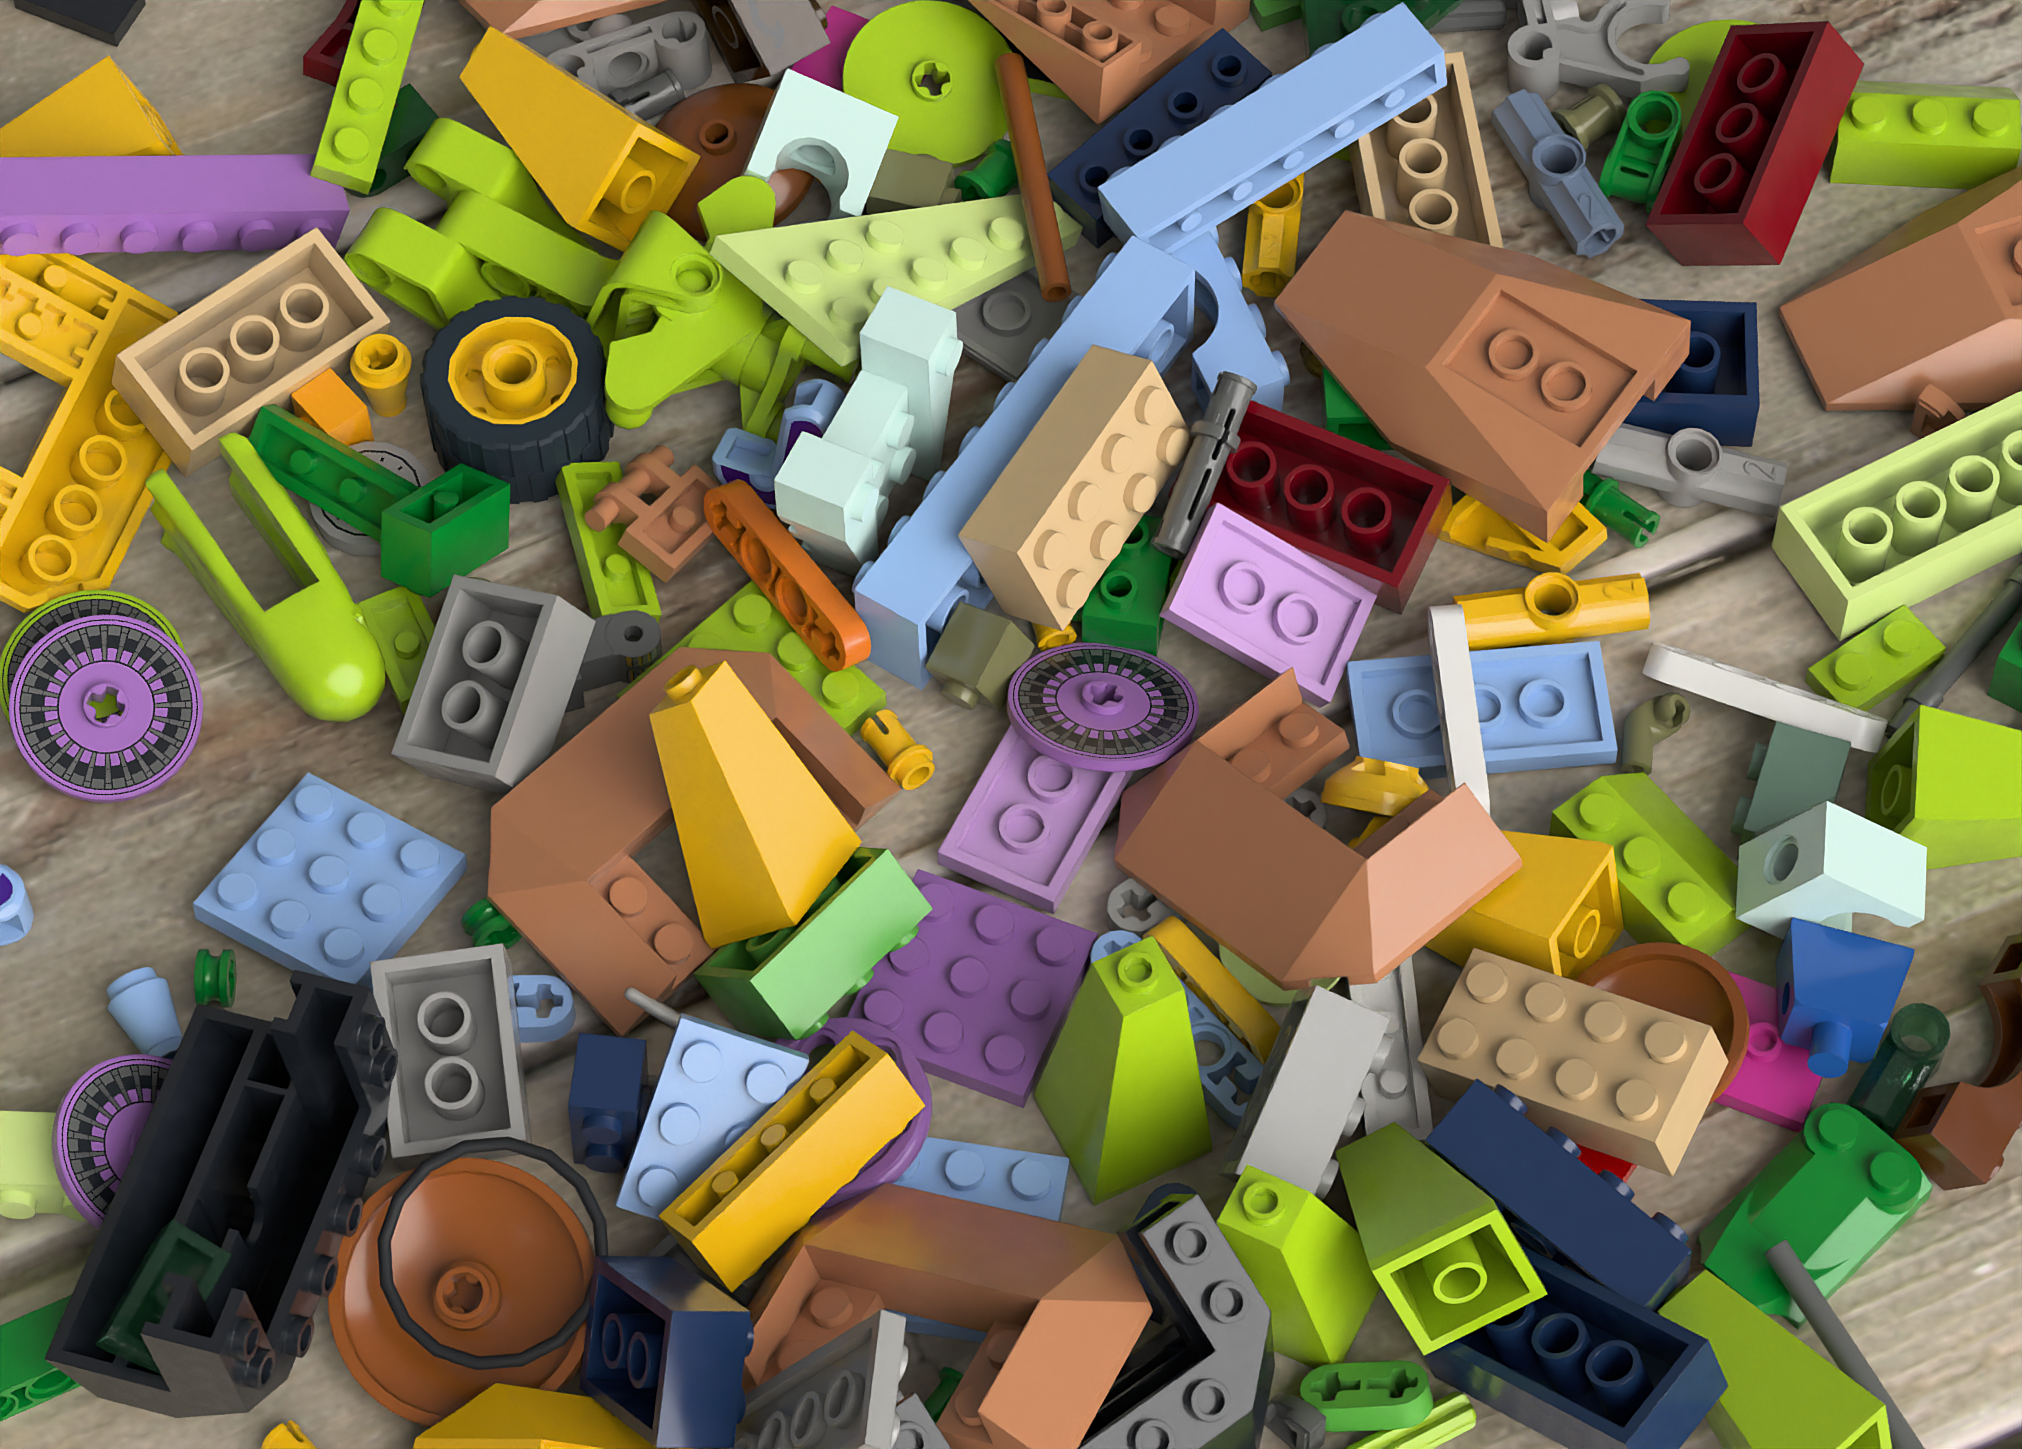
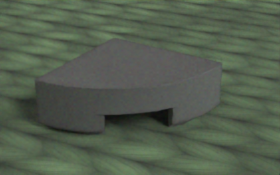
M1284 1392L1277 1393L1268 1402L1264 1425L1291 1449H1319L1324 1444L1326 1416L1304 1400Z

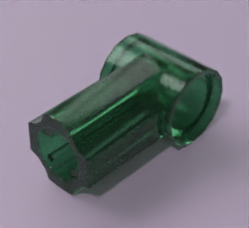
M1912 1003L1901 1008L1894 1015L1887 1036L1846 1103L1860 1111L1891 1138L1919 1089L1925 1088L1929 1079L1940 1068L1951 1035L1950 1025L1945 1015L1936 1007L1925 1003ZM1907 1035L1922 1037L1930 1044L1931 1049L1927 1051L1910 1049L1901 1038Z

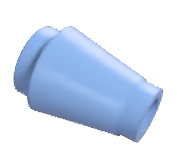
M151 967L136 969L121 976L110 984L106 990L110 999L107 1010L141 1054L159 1056L173 1061L183 1035L167 980L157 977L154 969Z

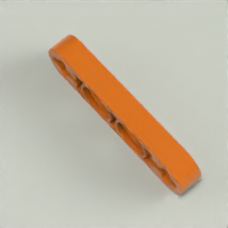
M736 479L708 490L704 496L703 506L705 517L713 533L821 663L829 670L838 672L867 660L871 651V641L865 623L752 487L745 481Z

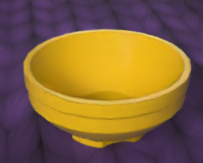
M1356 756L1354 762L1342 767L1325 780L1319 802L1394 817L1430 788L1418 774L1419 768Z

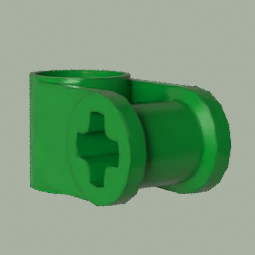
M1657 90L1643 92L1634 98L1628 107L1616 143L1606 158L1598 186L1607 200L1611 196L1619 197L1645 205L1646 211L1648 213L1651 212L1683 138L1680 106L1670 94ZM1651 120H1662L1670 125L1668 129L1658 134H1648L1641 130L1642 125Z

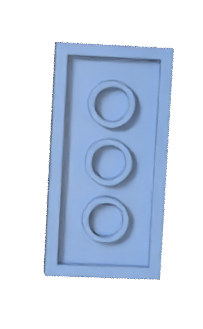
M1600 641L1469 651L1486 774L1616 763L1618 750ZM1421 655L1347 662L1346 680L1357 756L1419 768L1418 774L1422 779L1447 777L1431 656Z

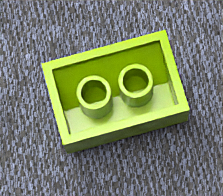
M1857 81L1830 145V183L1966 190L1975 188L2017 168L2021 153L2020 99L2011 88Z
M1644 772L1600 776L1552 811L1549 836L1601 841L1613 846L1624 929L1638 944L1649 942L1676 943L1697 949L1711 957L1752 926L1735 918L1738 867Z

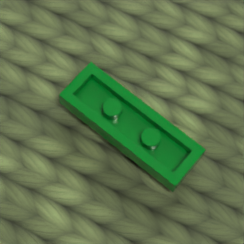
M276 404L261 406L248 441L252 444L275 480L285 488L379 542L381 511L420 487Z

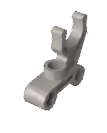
M1504 0L1506 9H1515L1520 27L1511 35L1508 41L1507 86L1511 94L1526 89L1529 93H1538L1541 99L1546 101L1556 94L1560 81L1587 88L1597 83H1604L1610 86L1617 95L1636 98L1641 93L1651 90L1683 92L1688 88L1690 67L1685 58L1676 57L1661 64H1643L1628 58L1620 51L1616 44L1619 36L1631 27L1642 23H1666L1670 18L1671 0H1609L1600 9L1596 18L1587 22L1579 17L1577 0Z
M690 11L670 12L637 24H633L632 20L626 15L614 14L602 17L593 24L591 20L516 39L607 97L609 92L617 88H621L625 92L663 73L668 68L675 74L684 91L703 85L712 73L705 22L699 15ZM478 21L479 25L486 32L487 29Z

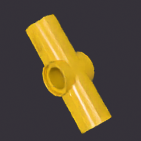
M1305 172L1248 206L1241 280L1242 286L1252 290L1256 296L1277 298L1296 273L1299 232L1302 224Z
M1547 572L1537 575L1529 582L1527 587L1453 596L1452 605L1462 604L1469 651L1521 645L1542 646L1573 643L1576 638L1649 629L1650 624L1649 596L1645 578H1642L1640 573L1573 581L1564 574ZM1554 610L1556 612H1559L1560 615H1546L1541 611Z

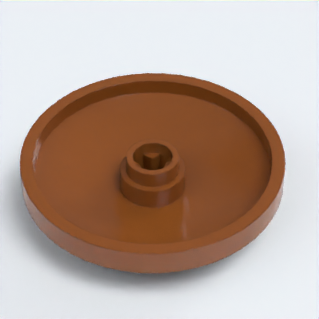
M457 1158L430 1172L404 1202L391 1240L393 1282L411 1319L440 1344L476 1356L521 1353L554 1336L583 1303L593 1273L595 1250L584 1225L560 1195L535 1176L517 1167L484 1158ZM417 1167L395 1177L369 1197L363 1204L362 1216L357 1231L352 1237L343 1236L337 1256L339 1264L338 1275L334 1288L328 1296V1313L336 1346L345 1365L361 1387L391 1412L429 1428L495 1383L561 1392L582 1365L587 1319L564 1346L523 1367L474 1370L434 1357L399 1326L380 1287L377 1239L392 1196Z

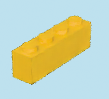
M852 1030L658 1217L696 1266L732 1293L746 1279L753 1276L760 1269L762 1263L793 1233L804 1227L811 1216L842 1186L852 1181L859 1170L882 1147L898 1136L905 1129L907 1123L925 1107V1104L888 1053Z

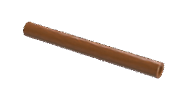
M1005 53L995 60L994 66L1041 296L1047 302H1060L1071 295L1072 289L1024 59L1017 53Z

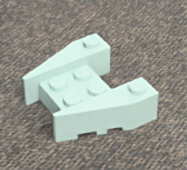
M889 286L886 287L859 333L862 370L822 438L802 431L774 479L777 516L781 521L790 524L788 531L791 535L803 540L801 547L813 561L856 577L866 562L870 560L876 562L879 558L877 530L882 525L889 505L887 497L895 483L904 484L910 473L930 481L940 471L954 370L959 362L963 348V342L957 339L956 312Z

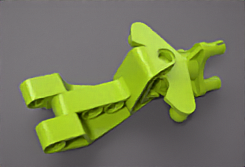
M449 118L435 119L404 166V169H407L412 178L421 186L447 202V211L436 228L433 230L396 210L380 207L374 211L344 257V262L358 280L437 330L444 328L450 322V319L459 312H465L473 308L474 304L485 300L502 299V296L517 295V297L523 298L534 296L545 298L548 302L560 303L570 308L573 314L582 317L591 326V331L601 341L604 357L607 361L604 383L605 410L612 423L619 428L627 430L643 426L651 418L654 407L669 396L727 380L736 386H740L743 430L762 438L771 439L777 445L785 409L783 401L806 365L812 367L815 364L844 379V382L848 384L855 382L862 370L861 357L841 367L771 306L763 303V299L710 255L717 235L773 228L776 206L775 193L769 184L754 176L734 178L697 204V212L708 240L704 247L665 213L653 210L647 215L620 260H614L599 254L555 214L540 195L530 172L512 149Z

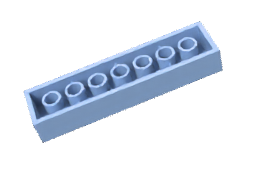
M1134 235L1131 236L1118 254L1111 252L1107 255L1098 269L1094 285L1084 297L1077 295L1070 302L1063 315L1061 327L1050 340L1044 338L1036 345L1029 358L1027 370L1017 383L1009 382L1003 387L995 401L993 413L982 427L974 426L970 429L961 443L958 458L947 472L940 470L933 476L925 490L921 505L911 517L905 515L896 523L889 536L888 547L876 562L872 560L866 562L856 575L852 585L855 610L865 623L871 641V651L867 660L920 690L926 686L933 675L925 666L958 603L961 601L984 610L994 597L958 534L1092 344L1152 360L1161 378L1165 376L1194 338V267Z

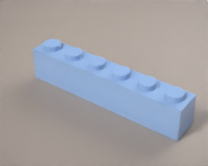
M1403 2L1385 13L1372 15L1356 31L1336 43L1321 46L1305 62L1285 74H1277L1270 77L1257 91L1234 105H1225L1219 108L1206 122L1183 136L1179 135L1168 139L1155 153L1132 167H1123L1114 172L1104 184L1097 187L1104 221L1123 245L1134 235L1168 254L1173 253L1353 143L1358 138L1446 86L1444 50Z

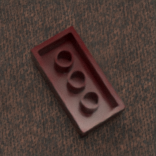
M1829 21L1730 26L1645 224L1682 266L1781 264L1864 66L1862 60Z
M1250 400L1237 433L1241 442L1237 452L1228 455L1206 512L1216 503H1220L1377 595L1374 602L1375 605L1402 615L1453 508L1450 479ZM1179 472V474H1178V476H1177V478H1176V480H1175V482H1174V484H1173V486H1172V488H1171V490H1170V492H1169V494H1168V499H1170V497H1171L1173 487H1174L1175 483H1176L1177 480H1178V477H1179V475H1180V472Z

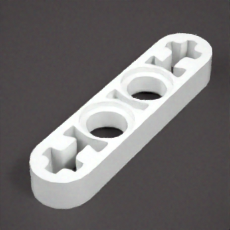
M1462 604L1429 606L1427 616L1428 639L1449 794L1465 782L1490 816L1488 781Z
M1652 642L1642 671L1646 676L1777 722L1851 742L1850 747L1868 752L1878 753L1888 724L1887 720L1872 713L1660 642Z

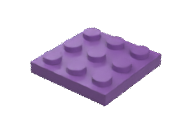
M918 869L912 882L933 909L917 924L919 931L908 944L894 952H888L872 967L874 975L859 990L847 1017L872 1021L894 1032L908 1045L924 1072L1024 1108L1090 964V953L1093 944L1098 940V933ZM888 1054L893 1061L897 1062L894 1055Z

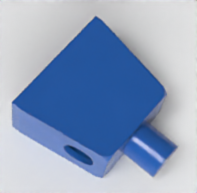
M1792 917L1775 963L1779 1037L1785 1044L1808 1049V1067L1813 1073L1821 1077L1836 1078L1844 1075L1847 1072L1849 1060L1862 1064L1871 1062L1914 957L1915 949Z

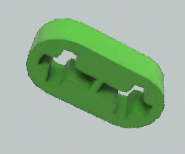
M1397 1360L1323 1365L1310 1371L1303 1378L1300 1385L1301 1399L1326 1416L1325 1432L1410 1428L1423 1422L1431 1414L1434 1406L1427 1373L1420 1365L1412 1361ZM1403 1392V1397H1398V1393ZM1336 1395L1335 1400L1330 1401L1331 1396Z

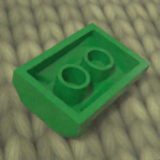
M1830 1102L1829 1104L1821 1105L1810 1113L1805 1121L1804 1128L1697 1236L1696 1244L1701 1247L1699 1264L1763 1313L1780 1315L1798 1330L1807 1319L1764 1256V1253L1778 1243L1787 1240L1826 1300H1828L1930 1198L1933 1186L1921 1170L1916 1159L1860 1111L1847 1104Z

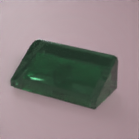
M172 1219L159 1231L95 1345L106 1352L161 1373L140 1333L146 1321L159 1325L166 1309L169 1297L162 1286L166 1272L193 1278L204 1301H206L231 1254Z

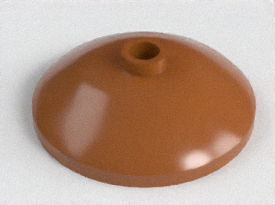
M729 83L713 86L696 92L676 104L655 125L657 129L701 156L666 214L695 240L708 241L697 212V204L730 180L741 175L769 102L775 92L774 89L750 83ZM727 137L723 142L713 144L716 140ZM794 168L778 170L772 174L767 184L770 185L775 193L776 200L773 227L787 218L798 207L808 193L815 176L807 171Z
M1649 942L1636 944L1602 957L1576 978V982L1712 1026L1729 1062L1708 1105L1727 1089L1737 1075L1745 1058L1749 1043L1750 1026L1747 1006L1735 980L1719 962L1697 949L1676 943Z

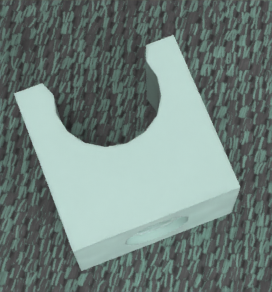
M787 68L769 102L740 176H754L768 183L772 174L778 170L794 168L807 171L818 178L828 191L831 211L827 220L861 216L898 116Z
M1825 801L1739 846L1735 918L1781 939H1784L1792 917L1852 933V913L1857 912L1874 914L1888 919L1895 925L1909 928L1924 920L1927 847L1829 801Z

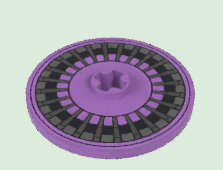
M87 616L55 628L41 638L27 653L15 674L9 698L10 724L14 740L23 759L31 770L49 786L63 794L84 801L96 803L123 802L144 796L158 789L184 766L193 752L201 730L203 718L202 691L199 679L189 658L164 632L141 620L126 616ZM107 694L117 697V708L123 711V714L121 716L110 715L106 723L96 721V709L89 705L91 701L103 702Z
M1100 643L1063 645L1046 650L1030 658L1012 677L1007 697L1009 719L1016 732L1031 747L1061 763L1095 771H1132L1148 768L1169 760L1193 738L1199 714V704L1193 687L1173 666L1144 651Z
M130 1054L108 1059L97 1064L75 1081L60 1102L52 1129V1155L56 1173L63 1190L73 1206L98 1230H100L172 1064V1060L146 1054Z

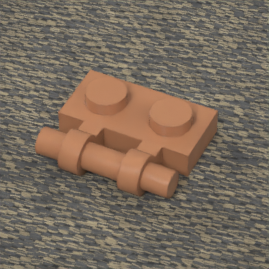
M657 445L649 453H639L626 466L625 476L618 483H608L594 496V505L585 513V521L591 529L598 532L603 531L610 523L616 524L621 522L627 529L624 531L618 545L663 582L667 583L715 536L705 517L703 504L706 492L721 485L695 464L680 477L669 468L675 460L672 451L664 445ZM642 493H653L658 499L651 506H648L639 496Z

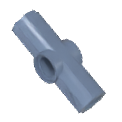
M1526 89L1506 96L1505 100L1492 110L1491 124L1528 179L1530 200L1538 208L1550 213L1576 255L1583 254L1587 255L1588 258H1592L1608 251L1609 247L1622 237L1624 224L1586 168V152L1583 145L1577 139L1564 134L1538 93H1529Z

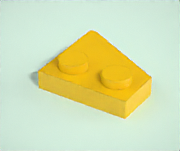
M1468 494L1453 505L1438 537L1442 541L1543 573L1555 572L1564 575L1608 539L1606 527L1579 502L1550 541L1546 543Z

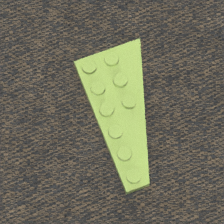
M1021 194L717 235L710 251V255L841 367L861 357L859 333L887 286L952 310L1035 267ZM1053 201L1063 251H1066L1076 245L1083 227Z

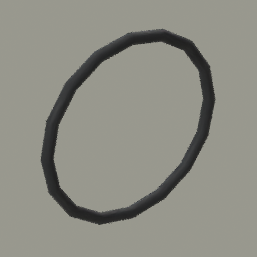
M509 1136L463 1140L422 1161L392 1196L377 1239L380 1287L399 1326L434 1357L474 1370L523 1367L564 1346L588 1318L592 1276L583 1303L554 1336L521 1353L476 1356L440 1344L411 1319L393 1282L391 1240L404 1202L430 1172L467 1153L509 1150L543 1161L576 1189L593 1223L595 1256H609L606 1219L587 1180L554 1151Z

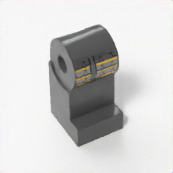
M632 610L593 619L596 622L564 713L585 707L583 692L619 681L630 684L662 657L660 626L654 617L646 612Z

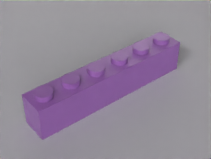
M316 154L0 157V254L11 256L53 253L83 255L107 252L142 254L160 251L200 253L214 250L258 252L267 249H283L316 227L331 246L336 248L350 209L342 186L310 176Z

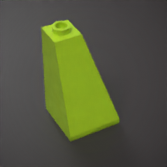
M1920 704L1868 762L1865 819L1927 847L1926 870L2022 857V731Z
M1153 935L1091 964L1034 1092V1100L1064 1154L1067 1158H1070V1164L1094 1206L1212 1151L1213 1145L1185 990Z
M1396 1122L1335 1151L1370 1269L1423 1355L1431 1353L1548 1295L1542 1281L1494 1200Z
M1247 1164L1217 1220V1226L1271 1311L1274 1351L1313 1369L1323 1365L1343 1363L1381 1289L1368 1264L1360 1234L1311 1192Z
M1705 1269L1687 1286L1682 1285L1673 1290L1666 1298L1663 1306L1657 1311L1659 1315L1708 1339L1727 1381L1728 1388L1706 1414L1705 1418L1723 1449H1892L1886 1404Z

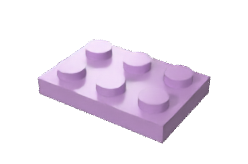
M1216 503L1207 510L1159 616L1268 679L1274 678L1293 666L1302 698L1321 708L1332 700L1377 595L1220 503Z
M1011 723L937 852L938 864L1054 914L1135 770L1122 772L1095 771L1061 763L1031 747L1016 732Z

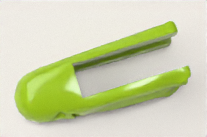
M231 432L217 438L221 455L232 468L228 479L232 496L283 567L302 589L265 612L250 594L213 537L166 471L159 469L153 472L145 481L146 487L155 498L150 511L164 528L160 543L182 560L216 607L247 643L288 697L307 715L328 722H348L368 713L378 703L385 688V660L379 645L367 626L362 608L359 603L355 604L346 585L332 565L326 549L284 487L272 476L248 439L236 432Z

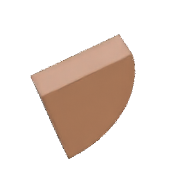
M1928 383L1918 397L1910 432L1922 439L1966 418L1967 415L1947 394Z

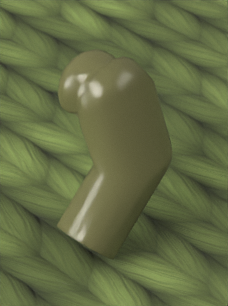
M1675 692L1655 696L1627 714L1623 726L1620 764L1622 773L1644 772L1646 775H1649L1652 772L1654 746L1676 733L1689 720L1690 706L1684 696Z

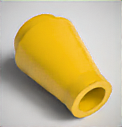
M370 335L364 338L353 352L350 360L351 373L370 400L371 407L376 414L382 417H394L404 411L407 406L406 393L412 364L411 354L403 343L391 335Z

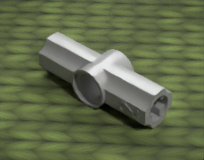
M1625 423L1619 426L1591 465V473L1657 489L1659 495L1667 503L1677 507L1690 508L1699 505L1703 501H1708L1773 518L1779 506L1787 472L1785 462L1721 447L1718 440L1712 434L1702 429L1686 428L1679 430L1674 435ZM1682 465H1687L1696 471L1686 469Z

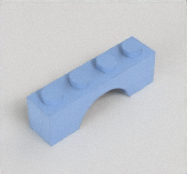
M1215 226L1169 254L1195 268L1194 306L1207 316L1214 327V331L1208 340L1192 353L1191 389L1203 413H1205L1217 384L1219 373H1223V371L1232 372L1249 379L1257 385V390L1251 398L1252 401L1283 412L1284 387L1290 385L1287 364L1279 350L1270 351L1264 339L1266 337V328L1261 312L1255 303L1247 305L1241 293L1242 280L1238 267L1231 256L1223 258L1217 246L1219 244V237Z

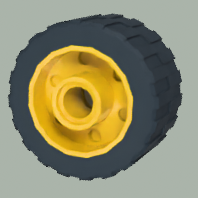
M517 295L502 296V299L493 301L485 300L474 304L473 308L465 312L461 311L452 317L444 328L438 330L432 338L433 342L430 348L425 351L422 360L423 373L420 374V386L433 450L437 452L439 464L445 472L462 463L510 483V504L545 501L549 497L558 494L555 480L560 473L561 467L571 463L600 462L604 460L609 451V441L613 437L615 424L609 420L605 410L604 383L607 361L604 357L603 346L599 337L591 331V326L582 317L573 314L570 308L560 303L554 304L546 301L545 298L534 296L523 298L517 297Z

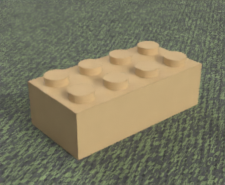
M1463 51L1444 53L1447 77L1446 86L1348 145L1361 214L1503 248Z
M316 227L118 353L111 383L186 478L221 455L217 438L231 432H236L248 438L251 435L261 406L276 404L289 411L293 408L291 394L327 369L331 368L339 377L351 370L350 360L357 345L370 335L387 334L391 320Z
M1092 344L958 534L1005 614L1064 631L1077 610L1084 605L1089 593L1111 561L1118 556L1124 542L1144 513L1151 508L1156 496L1171 474L1185 459L1194 439L1190 436V431L1152 360Z
M1476 948L1470 954L1417 1059L1437 1096L1457 1102L1476 1079L1480 1080L1491 1090L1497 1084H1500L1514 1093L1527 1106L1528 1111L1524 1116L1542 1131L1546 1132L1552 1126L1564 1133L1576 1144L1671 1177L1674 1176L1729 1062L1710 1025Z

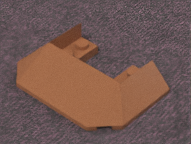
M679 647L491 807L487 900L618 1037H625L649 1015L644 1009L625 998L624 992L627 988H635L662 1004L694 976L693 973L719 949L718 947L711 949L704 940L702 931L632 859L675 821L649 714L665 697L666 692L663 690V686L674 674L689 665H695L699 670L726 661L854 832L858 831L902 790L770 653Z
M1293 666L1265 682L1192 738L1184 748L1169 760L1157 765L1122 792L1114 861L1119 870L1130 878L1132 877L1138 884L1283 991L1311 987L1312 979L1347 977L1350 985L1378 983L1523 865L1519 854L1465 782L1445 798L1432 789L1427 790L1354 849H1351L1283 800L1350 748L1344 729L1303 702Z
M884 1183L812 1215L804 1227L789 1237L746 1308L750 1311V1319L754 1328V1343L751 1353L744 1360L742 1387L744 1393L747 1394L877 1311L890 1309L988 1333L936 1423L951 1449H1077L1150 1318L1153 1309L1126 1249L1116 1234Z

